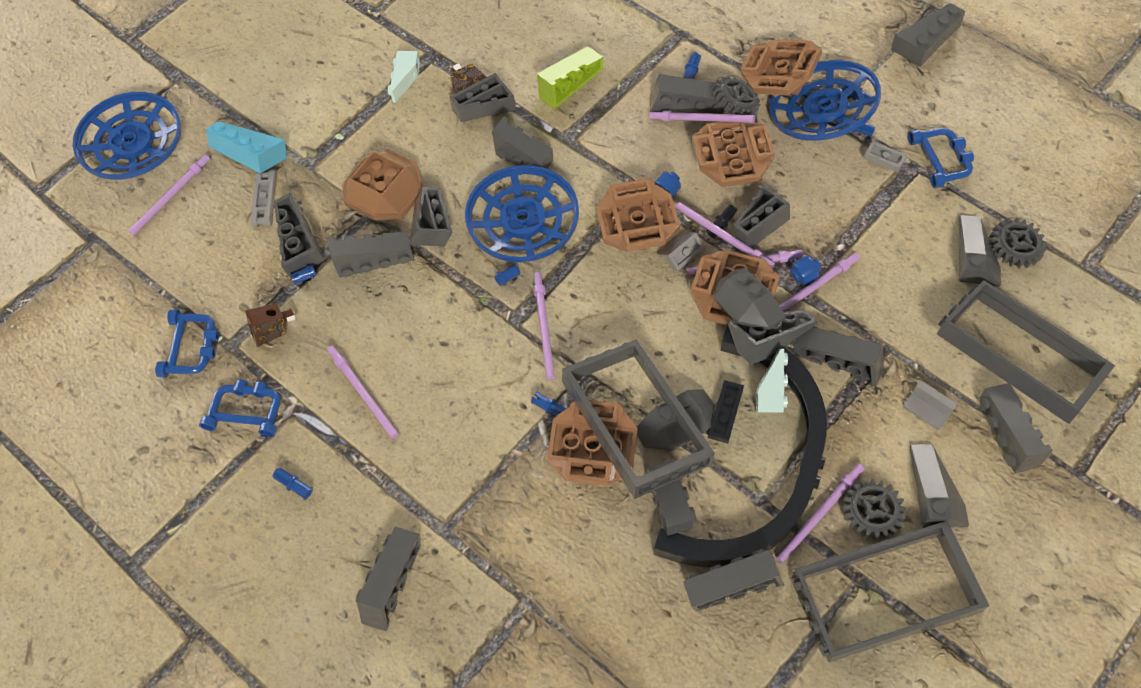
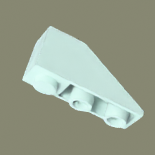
M397 51L396 58H393L394 70L390 74L391 85H388V95L392 97L393 103L399 100L419 75L420 59L418 51Z
M784 349L777 350L756 389L757 412H784V408H787V395H784V387H787L788 377L787 374H784V366L788 364V354L784 353Z

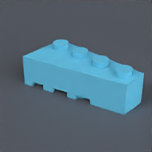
M221 121L206 128L210 148L258 173H262L287 159L284 139Z

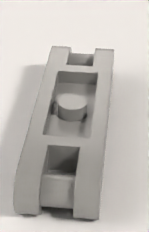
M276 170L262 173L256 172L251 213L252 227H259L262 224L272 226L273 224L272 212L277 181Z

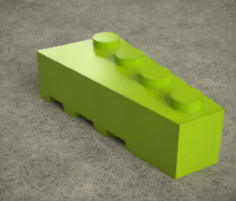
M587 46L537 73L539 98L555 109L603 70V56Z

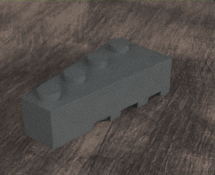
M949 3L895 34L891 50L921 67L961 26L966 11Z
M407 231L382 233L381 237L367 234L364 235V238L353 239L352 236H344V240H335L334 237L327 238L330 257L339 278L414 261Z
M395 526L392 533L387 535L383 551L377 554L375 566L366 576L365 586L356 595L355 601L362 624L387 631L389 612L394 613L396 609L398 590L403 592L407 579L406 571L411 572L421 547L420 535L418 533Z

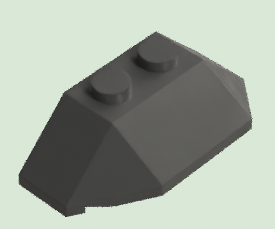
M745 268L735 269L718 281L713 299L738 324L763 327V329L770 330L786 319L770 290Z
M703 389L686 390L677 395V399L701 434L710 430L715 404ZM666 403L653 409L636 426L638 428L637 437L645 448L676 450L691 441Z

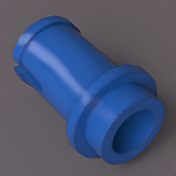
M308 264L305 268L291 273L295 285L309 278L314 279V276L317 275L313 265L309 266Z
M513 264L502 272L498 271L494 278L499 286H505L508 281L519 276L520 271Z

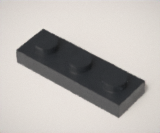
M724 380L709 430V439L729 443L744 385Z

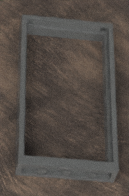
M983 280L979 286H973L968 293L969 296L965 294L959 301V306H953L948 313L949 317L945 315L938 324L940 329L937 335L1070 424L1115 365ZM979 300L1093 375L1094 378L1075 403L1072 404L965 332L955 323Z
M637 340L626 342L619 347L608 349L601 354L588 357L581 362L570 364L562 369V382L634 499L713 464L714 451ZM635 357L698 451L638 478L576 381V379Z
M948 521L797 568L792 578L795 590H799L802 597L800 599L801 606L804 612H808L811 621H809L811 630L814 635L817 634L820 640L818 644L823 657H827L828 662L981 613L989 607L987 599ZM937 537L970 606L834 650L805 579Z

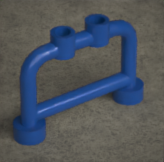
M936 128L920 132L918 129L908 131L907 137L910 145L921 143L936 173H932L930 176L933 188L943 187L945 182L962 179L972 173L973 166L971 162L974 161V154L972 151L965 152L966 140L964 137H957L948 128ZM939 135L947 136L950 139L951 148L956 150L958 161L964 165L965 170L946 174L927 138Z
M170 309L167 316L168 324L176 325L168 362H157L155 367L156 376L167 378L169 374H197L206 368L209 359H214L216 356L215 347H211L212 341L219 340V331L215 330V321L209 315L181 314L180 310ZM185 322L207 323V329L204 331V344L200 349V362L196 366H176Z
M238 379L235 385H224L216 390L207 416L201 417L199 426L204 430L214 431L218 421L260 425L259 433L261 435L274 437L277 431V426L274 423L280 406V395L275 390L267 388L268 385L264 382L257 381L254 387H250L248 382ZM225 393H234L238 396L249 394L258 398L269 396L272 398L267 418L217 413V410Z

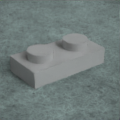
M875 141L871 142L864 155V159L898 173L907 158L906 154Z

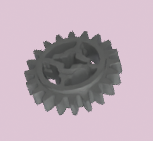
M722 76L712 88L714 91L712 95L716 96L714 100L718 101L719 106H722L724 111L730 112L731 115H755L761 106L759 104L760 99L756 98L758 94L754 93L752 88L748 86V83L742 82L741 79L738 80L735 77L731 79L729 76L726 78Z
M1010 218L1005 222L1000 221L989 236L992 238L989 244L994 245L991 250L998 252L995 257H1002V263L1008 261L1010 267L1014 263L1017 264L1018 269L1022 265L1026 268L1031 264L1034 266L1040 261L1047 250L1044 247L1047 242L1042 241L1044 238L1043 234H1038L1040 228H1033L1034 223L1028 225L1026 224V219L1019 222L1018 218H1015L1013 222Z
M871 479L869 485L865 480H862L860 486L855 483L852 488L853 490H848L846 494L848 497H845L843 503L846 505L842 511L848 513L844 520H852L849 528L858 527L857 535L864 531L865 539L872 534L874 540L877 541L879 534L883 539H886L888 533L893 536L896 533V529L901 528V522L906 518L902 514L905 512L906 507L900 506L904 501L903 498H896L899 491H890L891 484L884 488L882 480L878 485L875 484L874 479ZM885 502L890 507L891 514L888 513L889 509L886 507ZM857 504L861 506L860 510L863 513V518L858 512ZM882 521L885 522V523H882V524H873V523H871V522H879V523H881Z

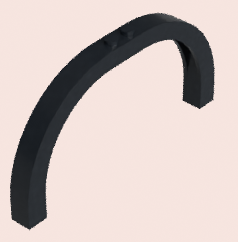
M727 324L722 339L721 351L741 356L737 352ZM785 347L782 349H784V353L788 354V364L784 366V374H787L788 377L787 385L794 392L801 405L807 431L804 455L794 491L782 511L765 526L752 533L733 539L705 540L679 533L667 536L665 529L660 528L653 555L690 566L713 567L722 565L723 567L731 564L730 561L735 558L743 557L745 559L750 557L757 550L765 549L766 551L773 549L793 531L807 508L813 489H818L821 477L817 476L818 470H823L826 458L822 457L827 437V418L823 398L812 375L798 358ZM776 353L758 363L768 368Z

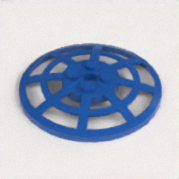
M829 60L818 62L813 73L826 71V79L803 86L800 93L794 95L788 105L778 103L781 95L776 98L772 95L769 103L771 119L781 132L796 139L820 141L843 136L862 126L876 112L881 100V86L878 78L869 68L852 61ZM834 70H848L860 74L854 82L833 78ZM865 79H868L873 85L876 95L865 99L859 85ZM833 84L843 85L848 88L842 91L833 88ZM825 85V88L819 89L813 93L809 91L816 87ZM853 91L856 92L859 101L848 103L847 96ZM802 95L806 97L803 106H794ZM874 103L873 107L859 121L855 120L862 112L864 105ZM858 107L850 118L844 115L847 109ZM776 110L787 111L788 118L792 124L783 127L777 120ZM793 112H804L806 118L797 122ZM836 120L842 122L837 126L826 128L827 123ZM813 122L818 123L819 128L813 129L804 125ZM849 125V127H846V128L841 129V130H839V131H835V130H838V129H840V128H843V127ZM800 129V130L805 131V132L817 133V134H816V135H807V134L796 133V132H793L792 130Z
M148 92L122 93L100 102L85 114L73 135V151L81 166L92 175L110 180L137 177L155 169L172 154L180 140L181 120L174 106L159 95ZM149 101L156 103L152 112L144 110L131 111L130 102ZM118 104L123 105L124 112L110 118L105 123L97 118L107 109ZM162 107L166 108L173 115L176 121L175 124L166 127L164 121L158 116ZM133 116L148 117L144 123L133 121ZM125 118L126 122L118 125L115 128L111 127V125H113L117 121H120ZM156 121L160 125L161 130L151 133L149 127ZM93 123L99 127L94 137L93 145H81L83 135L88 126ZM176 131L175 138L166 152L162 151L168 134ZM105 132L110 134L108 143L99 144ZM162 137L159 147L157 149L152 148L153 140ZM111 150L114 155L106 161L101 156L100 151ZM93 151L101 165L95 169L90 168L85 162L82 152ZM144 153H148L151 155L147 159L137 163V157L143 155ZM155 157H159L156 161H154V162L151 163L150 165H148V166H146V167H144V168H142V169L136 170L138 167H141V166H143V165L149 163L150 161H152ZM120 158L129 159V165H114V163ZM107 168L128 170V173L106 174L101 172Z
M532 165L511 166L490 174L474 188L465 209L466 226L474 243L488 255L509 262L535 261L553 254L569 241L575 232L579 218L578 200L570 184L557 173ZM518 175H536L547 178L542 188L534 185H520ZM511 177L512 186L500 191L494 197L484 191L493 183L503 178ZM554 183L558 184L566 192L571 203L560 206L558 200L549 192ZM521 191H531L538 193L535 199L522 197ZM514 193L515 198L508 201L505 205L499 201L504 196ZM480 196L488 202L484 210L483 221H472L473 207ZM546 197L555 209L545 211L541 202ZM493 207L501 211L500 220L489 221ZM573 210V223L568 234L558 232L562 223V213ZM521 215L527 216L525 220L518 219ZM557 216L553 230L544 226L546 218ZM502 227L506 234L501 239H498L491 228ZM473 228H485L488 236L496 244L488 249L478 240ZM539 232L547 235L543 240L532 244V236ZM515 237L523 239L525 246H515L507 243ZM552 238L561 240L551 249L534 254L533 249L545 245ZM502 248L513 251H526L527 256H507L497 252Z

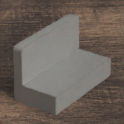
M683 232L658 252L657 255L660 258H666L673 271H678L703 251L705 247L696 232Z
M920 380L903 407L935 429L940 430L953 413L957 403Z

